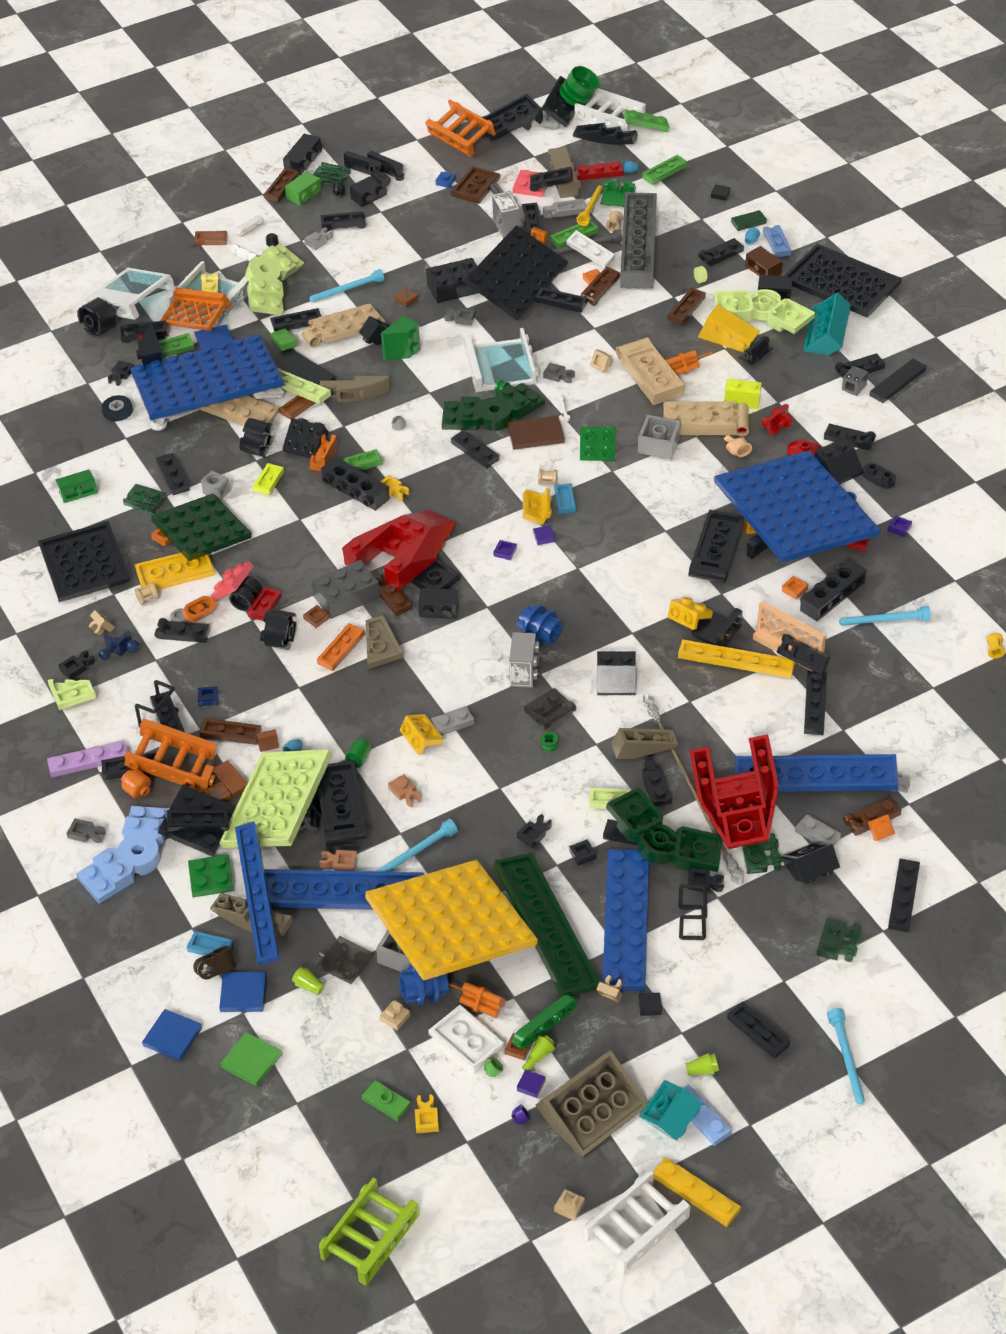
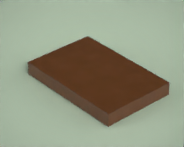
M472 166L451 191V196L480 204L489 193L490 185L498 182L500 174Z
M559 416L507 422L513 450L565 443Z

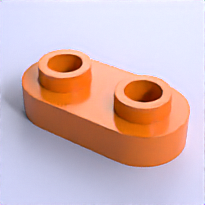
M202 596L185 605L182 612L183 617L190 622L199 621L214 612L216 602L209 596Z

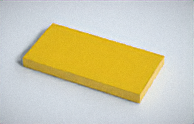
M182 553L134 564L141 587L145 588L150 583H153L156 590L215 575L208 554L188 561Z

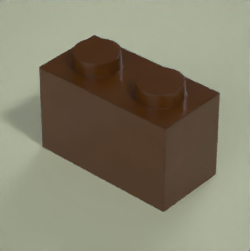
M762 246L746 253L745 267L756 275L779 276L782 274L783 261Z

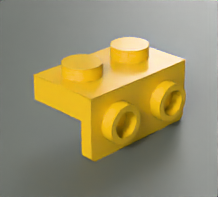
M546 488L542 494L525 489L523 492V519L543 525L546 519L550 518L552 509H550L552 499L550 489Z
M682 597V599L671 600L668 618L692 630H696L698 620L712 618L713 611L706 608L705 604L693 602V599L690 597Z

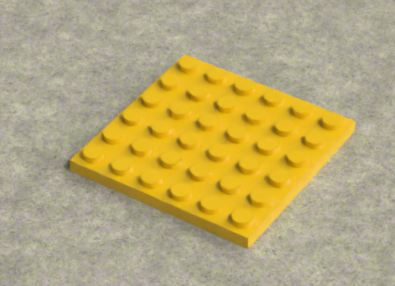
M478 860L366 891V900L423 981L537 946L538 939Z

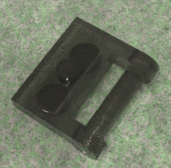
M555 688L524 706V711L545 730L556 720L577 710L576 705L572 701L567 700Z

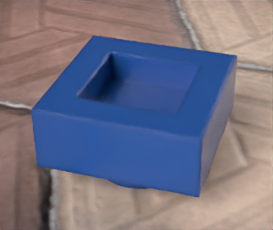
M441 171L435 183L437 186L451 188L456 180V174Z

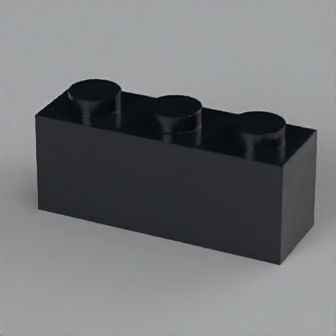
M304 133L283 158L284 168L297 170L299 175H302L311 162L315 160L316 156L321 153V138Z

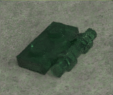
M770 833L768 842L741 847L747 874L767 872V866L773 865L774 870L782 868V856L778 851L779 842L774 833ZM764 851H770L771 855L765 856Z
M826 918L817 949V956L837 961L839 954L845 955L844 960L846 962H852L853 957L856 956L858 951L857 943L861 940L862 926L854 924L853 929L847 930V922ZM843 939L849 940V943L843 945Z

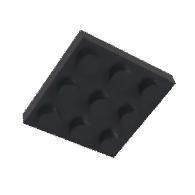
M183 784L169 810H227L228 821H230L236 806ZM166 816L158 830V834L212 857L215 856L220 846L219 842L225 832L167 831Z

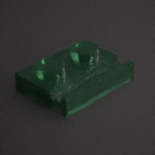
M322 162L313 175L320 178L321 182L343 184L351 170L348 167Z
M135 484L128 492L126 499H123V504L155 514L156 510L166 501L167 493Z

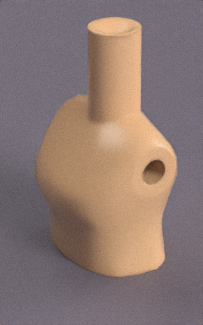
M730 435L725 436L726 448L733 456L744 457L752 451V445L745 438L734 439Z

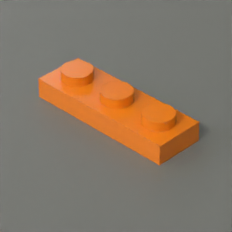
M348 623L317 658V664L334 671L365 635L364 629Z

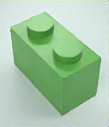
M306 171L285 186L286 199L301 206L321 192L320 178Z

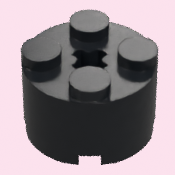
M99 297L82 305L77 311L80 324H84V330L91 336L100 335L116 325L113 305L108 304Z
M248 418L242 430L244 436L240 438V450L265 458L267 446H271L273 442L271 433L274 424Z
M271 609L270 612L266 611L263 619L265 628L261 631L260 641H263L265 646L289 650L291 647L288 646V643L294 641L297 622L293 621L296 613Z

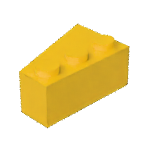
M717 304L709 314L698 337L744 353V350L750 348L755 342L760 331Z

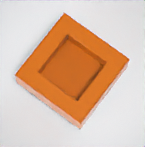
M536 227L532 228L530 235L546 246L548 232Z
M596 268L583 273V280L589 285L601 272Z
M159 528L151 534L152 540L165 547L171 543Z
M794 576L782 585V592L796 600L808 590V584Z
M206 764L200 779V792L204 793V790L214 785L216 775H213L214 766Z
M888 814L868 821L874 841L895 834Z

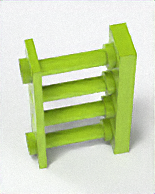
M372 1178L368 1184L363 1185L359 1196L331 1233L321 1240L319 1244L321 1259L325 1261L333 1253L355 1266L359 1282L367 1286L420 1216L419 1203L411 1199L406 1206H400L378 1193L377 1179ZM373 1200L397 1214V1218L393 1223L388 1224L364 1209ZM359 1217L383 1231L384 1235L380 1241L377 1240L375 1242L351 1228V1226ZM346 1235L370 1249L371 1253L366 1259H360L338 1246V1243Z

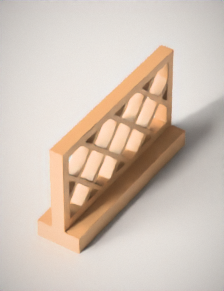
M764 601L759 603L757 631L753 634V640L777 652L778 647L782 644L783 634L791 635L788 629H791L795 635L792 636L794 639L807 644L804 640L806 637L810 642L809 646L824 653L826 634ZM765 610L770 613L771 617H769V616L767 615V613L765 612ZM781 619L785 620L787 625H784ZM772 620L776 622V624L779 626L778 628H776ZM796 627L800 628L803 634H800ZM813 636L819 639L818 643L815 641ZM791 645L788 647L789 651L792 649Z

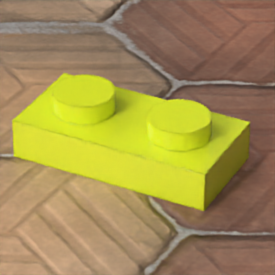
M267 463L254 483L253 491L270 495L284 474V467Z

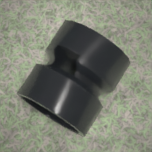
M246 576L238 589L229 596L230 603L240 611H248L262 591V585L255 578Z

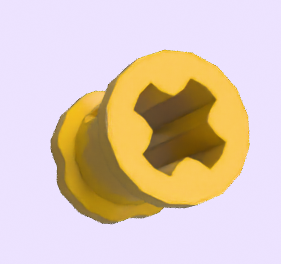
M999 633L988 635L986 641L989 645V657L995 659L1003 657L1005 655V648L1002 645L1004 642L1003 636Z

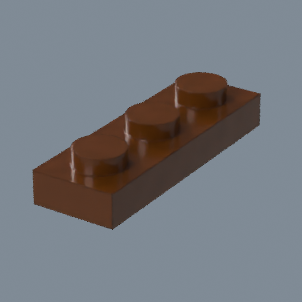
M284 168L264 193V199L279 202L286 193L285 186L299 177V171Z
M691 287L668 314V320L683 325L706 298V292Z
M204 718L199 734L201 738L257 745V733H261L262 728L261 725Z

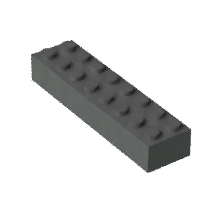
M625 192L620 288H653L657 193Z

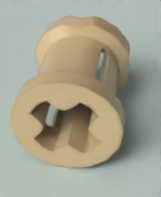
M619 211L610 212L609 220L606 223V228L609 231L619 229L620 222L623 220L622 213Z
M539 468L538 484L552 483L557 485L558 470L543 471V469Z
M150 583L145 588L135 589V595L140 605L144 604V601L158 598V593L153 583Z

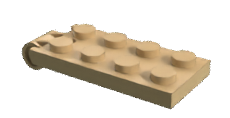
M365 304L309 320L308 323L311 328H305L301 335L310 347L315 348L320 344L321 340L326 344L360 334L359 331L369 316L385 323L386 321L371 304Z
M248 395L199 408L202 411L242 426L245 425L248 418L271 423L279 413L278 406Z

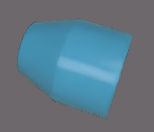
M623 161V173L631 174L637 172L638 164L633 161Z
M750 227L745 234V243L751 245L756 242L760 236V231L755 227Z
M300 739L290 740L282 747V751H301L303 742Z

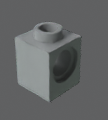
M211 471L201 480L202 491L205 495L213 493L221 501L230 492L229 478L214 471Z

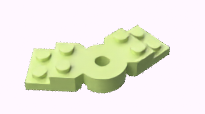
M281 243L275 247L273 245L262 252L261 256L252 258L248 264L245 276L249 281L247 291L249 307L252 312L282 315L284 311L282 303L284 293L280 280H285L304 265L301 259Z
M768 289L757 290L754 295H751L747 290L714 292L713 295L715 307L718 304L745 322H750L754 318L767 321L768 326L779 332L786 329L795 334L815 318V312L790 299H783L781 301V296L777 292Z

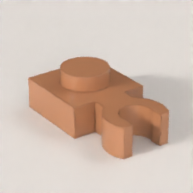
M405 774L388 783L389 790L399 800L405 798L407 806L413 807L412 799H416L419 803L421 802L420 793L416 791V786Z
M336 850L335 854H331L328 851L321 852L322 859H327L320 860L321 868L333 866L334 871L355 870L356 851Z

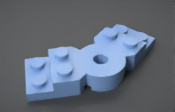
M131 806L129 817L126 816L122 830L124 840L121 841L118 848L106 849L92 858L93 864L76 873L77 879L99 904L133 884L135 873L146 875L157 868L160 862L159 848L164 845L166 839L165 836L158 834V830L166 816V810L170 808Z

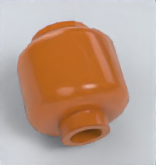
M139 769L128 770L121 778L122 789L134 799L147 796L151 790L150 778Z

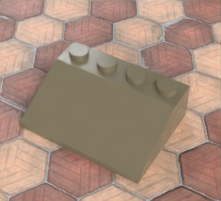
M609 1050L535 1105L548 1124L580 1157H583L643 1111L648 1102L615 1055Z

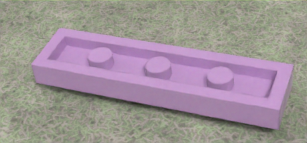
M125 740L47 758L51 778L102 766L101 760L125 757L127 751Z

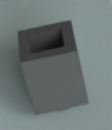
M853 366L843 376L842 390L857 396L867 385L868 371Z

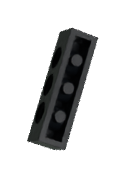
M334 457L321 468L322 481L325 484L361 502L366 507L376 511L390 499L389 486L337 457Z
M850 559L844 564H840L834 572L829 573L824 580L815 584L813 589L802 595L800 611L818 622L865 583L867 570Z

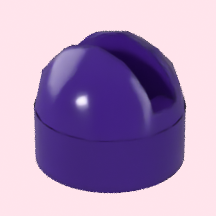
M522 1104L512 1111L511 1117L515 1118L514 1122L516 1124H524L531 1119L529 1112Z

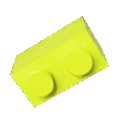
M727 379L724 401L736 402V405L745 403L750 409H758L762 383Z

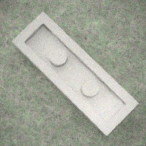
M577 230L566 240V245L603 268L608 266L615 258L614 253Z

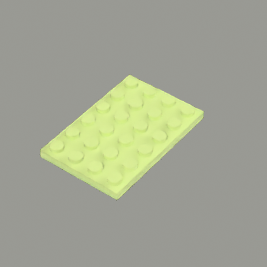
M324 749L262 753L229 821V829L224 832L219 842L222 848H238L235 827L253 821L257 825L260 847L292 846L332 757L331 751Z

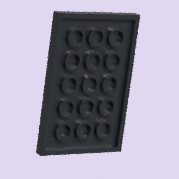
M516 225L466 277L464 283L518 320L535 302V297L540 288H547L566 268L569 262Z
M816 244L784 275L785 277H792L793 287L824 300L838 292L851 305L850 311L867 318L902 281V278L820 244Z

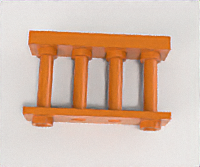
M449 99L450 110L442 118L435 122L431 119L425 122L428 133L467 156L472 157L475 154L473 144L486 132L493 136L496 134L494 124L490 120L487 121L461 106L458 102ZM454 114L460 116L448 128L442 126ZM464 120L470 122L459 134L453 132ZM475 126L481 128L470 140L463 138Z
M143 718L140 724V735L143 737L135 753L126 751L125 766L133 770L139 769L142 772L180 785L184 784L199 791L201 777L198 774L206 759L214 761L217 753V743ZM150 740L161 742L153 760L142 757ZM169 746L180 749L172 767L161 763ZM187 752L198 755L191 773L179 770Z

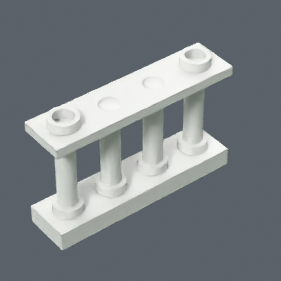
M598 88L585 106L578 103L575 104V118L593 124L605 123L606 128L621 126L622 131H629V124L625 122V119L617 116L620 113H624L625 109L645 114V104ZM594 104L601 106L598 110L591 108ZM608 108L615 110L611 115L604 113Z
M651 1170L645 1175H640L628 1190L596 1217H591L584 1226V1239L586 1241L597 1235L618 1255L617 1270L623 1275L690 1216V1205L684 1199L678 1205H673L652 1186L654 1173ZM646 1192L667 1211V1214L662 1219H656L636 1199ZM628 1206L651 1226L645 1234L638 1232L620 1215ZM613 1220L634 1240V1243L629 1248H623L603 1228Z

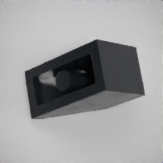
M369 316L359 333L363 336L362 339L366 343L381 345V332L390 325Z
M153 325L148 327L138 341L136 356L138 360L141 359L142 365L150 364L154 360L162 361V351Z

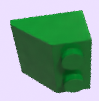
M402 316L381 332L384 360L410 358L420 350L419 323Z

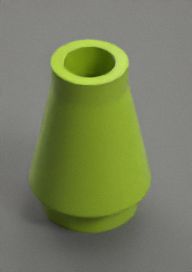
M300 967L292 978L295 986L313 992L316 995H320L325 987V984L308 968Z
M707 1053L691 1062L685 1063L688 1076L713 1075L714 1072L719 1071L715 1054L709 1055Z

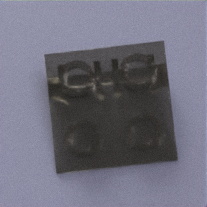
M339 936L329 950L322 949L320 951L319 957L321 960L316 967L352 984L375 953Z

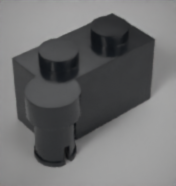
M378 169L373 170L369 177L350 186L351 199L361 207H364L387 195L386 187L390 184L391 178L385 173L382 174Z

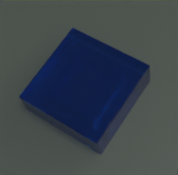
M217 686L198 688V706L218 705Z

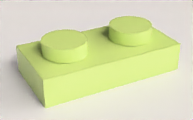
M590 788L589 808L606 809L608 802L629 792L631 789Z

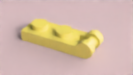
M213 273V275L201 274L202 291L219 293L218 273Z

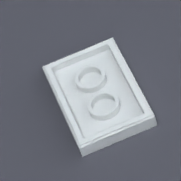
M461 1005L457 1006L428 1030L432 1038L473 1074L485 1065L491 1057H494L505 1048V1043Z

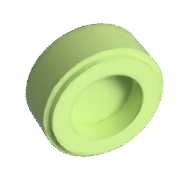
M703 266L694 269V277L698 283H703L707 280V271Z

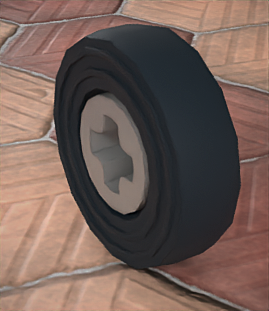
M111 396L102 403V414L109 421L125 420L133 412L132 402L125 396Z

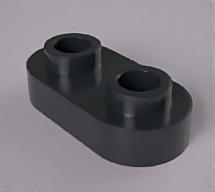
M874 463L867 464L863 468V477L868 481L885 489L895 486L896 476L892 472Z

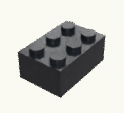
M466 258L426 269L427 285L437 303L478 294L477 291L464 283L466 277L477 267L473 258Z

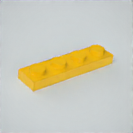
M667 1157L653 1171L655 1180L726 1227L730 1225L741 1210L740 1205Z

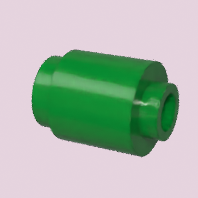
M362 738L354 741L345 756V760H354L355 768L362 767L371 751L370 743Z

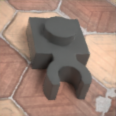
M447 308V314H444L445 321L455 320V324L471 326L475 317V310L459 308L458 311H455L454 309Z
M549 363L543 372V378L556 382L562 379L566 383H571L572 378H575V371L565 370V366Z
M74 818L66 834L68 839L87 842L88 838H90L95 843H101V836L98 834L105 835L106 831L102 826L94 827L93 822Z

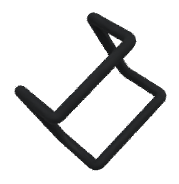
M158 680L154 681L156 695L160 694L158 685L170 690L154 710L140 704H135L139 727L142 722L139 708L153 714L156 713L175 690L173 686Z
M681 884L679 886L678 907L680 909H701V915L680 916L679 938L681 940H704L706 938L707 887L703 884ZM683 888L703 889V906L682 905ZM684 919H702V936H683Z

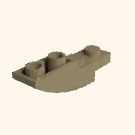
M355 376V380L320 381V386L331 391V396L328 398H337L338 402L365 400L390 391L389 376Z
M220 893L211 905V911L230 923L252 932L247 899ZM272 911L275 933L277 936L283 937L294 921L289 915Z

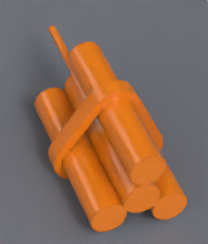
M693 350L684 354L679 353L678 356L665 361L676 375L688 374V371L700 367L698 358L713 352L696 357L697 353Z
M465 982L463 987L460 988L448 983V985L463 991L459 1003L473 1008V1011L477 1013L482 1012L497 1018L499 1010L506 1004V999L491 993L485 987L481 986L479 988Z

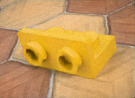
M425 714L406 715L400 728V732L418 755H422L426 746L442 745L444 740Z

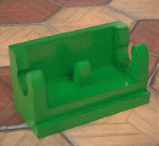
M89 469L55 479L63 503L98 493L95 479Z

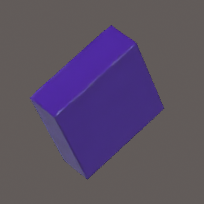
M895 516L889 524L887 531L905 537L912 526V521Z
M550 525L533 528V535L537 545L555 542V536Z
M499 540L493 551V556L511 561L517 549V544Z
M525 1069L517 1085V1091L537 1098L546 1081V1077Z

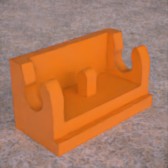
M323 434L321 445L316 455H312L310 458L309 469L321 471V468L334 458L338 450L336 435L332 434L330 441H327L326 435Z

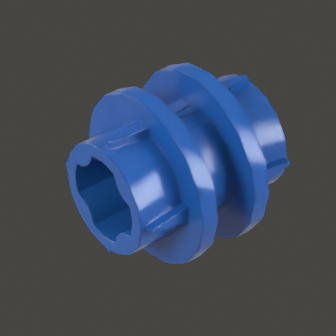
M529 605L521 612L517 622V627L521 629L522 633H536V641H539V646L553 644L562 631V623L557 619V613L553 610L546 612V608L543 605L535 607Z
M409 964L408 969L401 970L402 973L399 974L400 992L406 1003L414 1002L417 1006H421L424 1004L425 997H428L431 1003H436L440 996H445V993L448 992L447 974L423 981L412 964Z

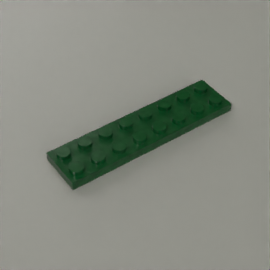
M532 852L495 860L493 866L517 913L538 939L535 948L560 997L565 994L574 996L595 991L600 981Z

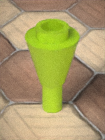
M546 1035L543 1037L538 1036L529 1059L522 1066V1070L531 1071L536 1063L555 1050L553 1040Z

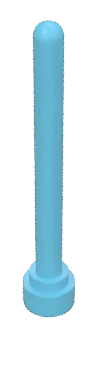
M381 269L375 270L371 273V276L310 296L309 299L311 302H315L370 282H384L383 272Z
M922 606L917 611L841 618L839 624L843 626L915 618L923 622L931 620L929 606Z
M447 819L440 826V830L377 871H392L442 837H451L458 832L457 826L451 819Z
M834 1008L827 1012V1018L829 1023L835 1027L856 1103L861 1105L865 1099L843 1026L846 1020L845 1013L841 1008Z

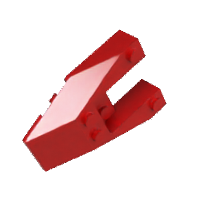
M430 510L402 515L349 541L342 547L345 565H350L361 560L366 565L382 551L392 555L395 558L384 566L386 584L401 590L437 559L439 550L443 549L446 538L450 537L456 522Z
M768 734L748 738L755 771L716 779L709 746L689 750L698 801L728 849L769 841L779 784Z

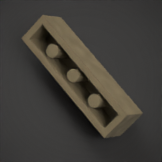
M566 147L548 149V163L551 171L566 167H572L573 170L572 182L556 185L559 197L578 196L581 183L578 180L571 153H568Z

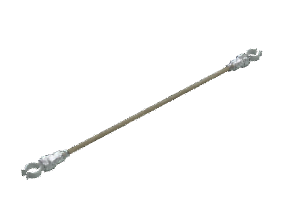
M648 694V699L653 701L652 705L644 702L645 696L643 695V706L647 707L648 715L652 717L654 723L660 729H664L659 708L654 704V698ZM670 749L712 833L717 834L713 824L698 801L697 792L675 749ZM722 843L723 860L726 864L727 872L731 874V881L737 883L738 886V880L732 877L733 873L742 876L741 883L743 884L744 874L738 870L737 862L733 860L731 854L728 853Z

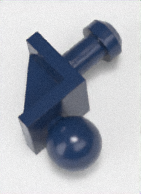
M128 630L121 637L117 638L106 634L104 636L106 648L101 649L98 654L102 660H107L112 652L119 656H122L127 650L130 653H135L140 649V643L138 640L132 639L131 632Z

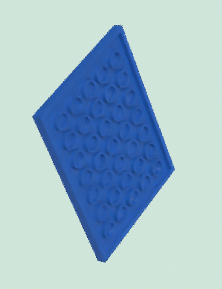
M251 335L245 339H235L229 343H220L214 347H205L198 351L186 352L183 355L170 356L162 361L154 360L150 364H139L130 368L150 421L284 386L283 378L260 335Z
M804 451L714 476V483L782 563L880 535L881 529L810 451Z

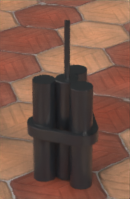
M312 799L298 830L299 832L303 831L304 828H310L312 832L318 830V820L321 817L319 800Z

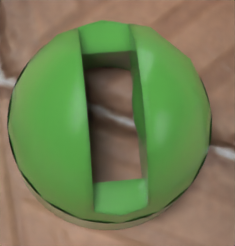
M491 1057L485 1063L484 1070L489 1077H496L503 1071V1066L499 1060Z

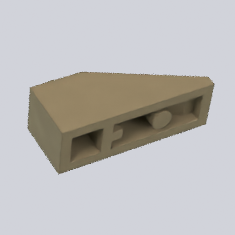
M619 728L612 741L616 759H637L678 746L674 731L668 729Z

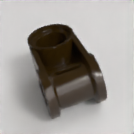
M229 946L220 947L196 959L193 964L194 972L205 980L237 967ZM206 964V965H207L206 971L203 972V971H202V970L204 969L203 965Z

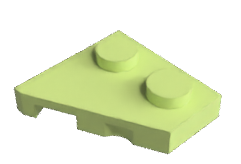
M54 679L47 680L59 710L96 698L90 680H65V683H54Z

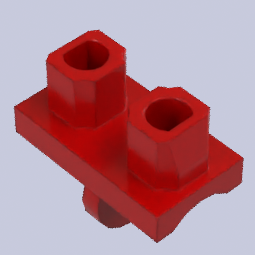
M784 404L780 408H774L770 417H764L761 420L763 428L768 429L770 435L774 436L783 427L789 428L792 425V415L788 412V404Z

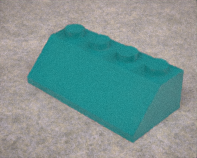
M838 292L812 308V311L815 312V318L809 322L803 348L805 352L830 355L842 348L851 305Z

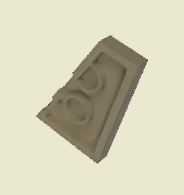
M381 615L365 620L368 669L402 659L403 652L384 616Z

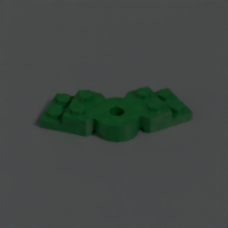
M520 383L513 388L508 385L496 392V397L485 400L479 397L468 396L461 397V402L444 401L442 430H478L480 425H483L484 429L490 431L502 430L507 427V422H511L512 418L520 420L543 406L545 399L525 384Z
M639 787L607 803L606 809L618 821L617 828L628 841L637 843L640 855L647 861L654 864L670 862L675 868L689 871L690 868H700L718 872L722 839L719 834L684 826L678 828L675 832L670 827L663 825L664 815Z

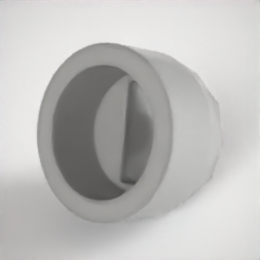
M395 416L392 419L391 424L394 430L400 431L405 428L404 418Z

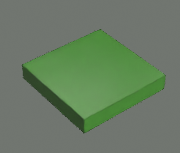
M245 1032L220 1065L224 1070L257 1087L282 1056V1051Z

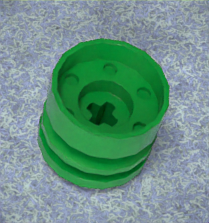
M575 66L561 85L560 94L567 103L574 107L576 103L585 106L598 89L599 79L590 69L584 66Z

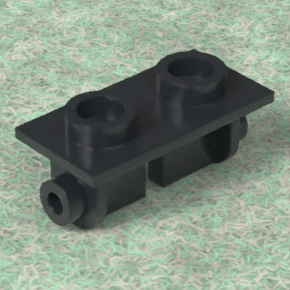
M762 336L756 344L745 349L739 359L751 366L773 349V347L769 346V338Z

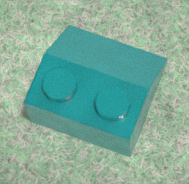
M664 1080L639 1117L666 1136L677 1141L684 1135L686 1127L691 1120L698 1115L703 1103L684 1088Z

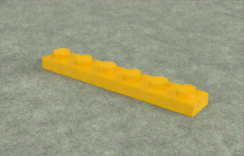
M683 639L678 652V658L786 678H792L795 666L794 661L784 657Z

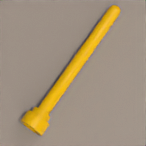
M601 185L597 186L585 211L578 215L577 223L579 225L587 226L591 220L590 213L603 190Z

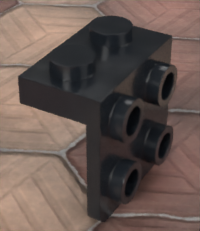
M291 418L282 449L287 453L311 458L318 451L321 437L325 434L327 438L329 431L322 423H311L303 418Z
M735 608L729 617L713 611L712 618L700 619L697 629L692 630L691 635L711 645L725 647L743 625V610Z

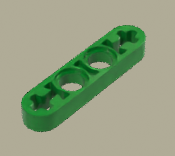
M565 994L520 1028L514 1035L512 1043L521 1050H524L535 1042L538 1036L544 1035L570 1015L576 1008L578 1000L570 994Z

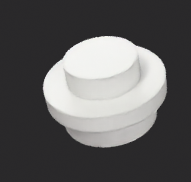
M164 417L151 420L150 427L153 430L161 431L167 427V420Z

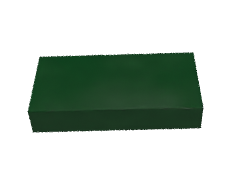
M758 210L732 217L731 223L737 231L766 224L767 218Z

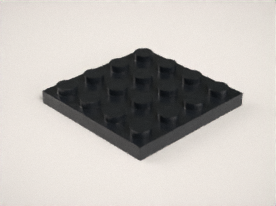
M109 521L38 541L59 602L130 582L129 574Z

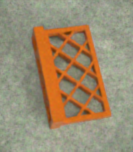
M176 288L173 291L176 297L160 321L166 320L168 326L211 331L223 310L230 309L232 303L225 293ZM209 313L205 317L201 318L202 315ZM210 320L207 325L203 324L204 322Z

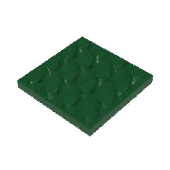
M213 493L151 515V521L188 561L251 538L252 532Z

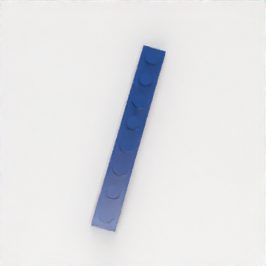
M253 821L235 827L256 957L258 964L261 966L280 960L257 825Z

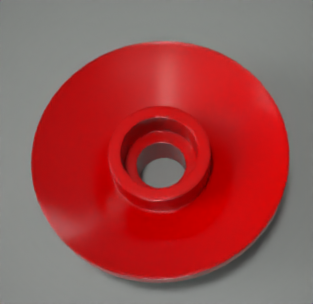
M798 439L788 445L787 455L791 456L804 451H810L814 456L815 450L820 449L821 446L809 439Z

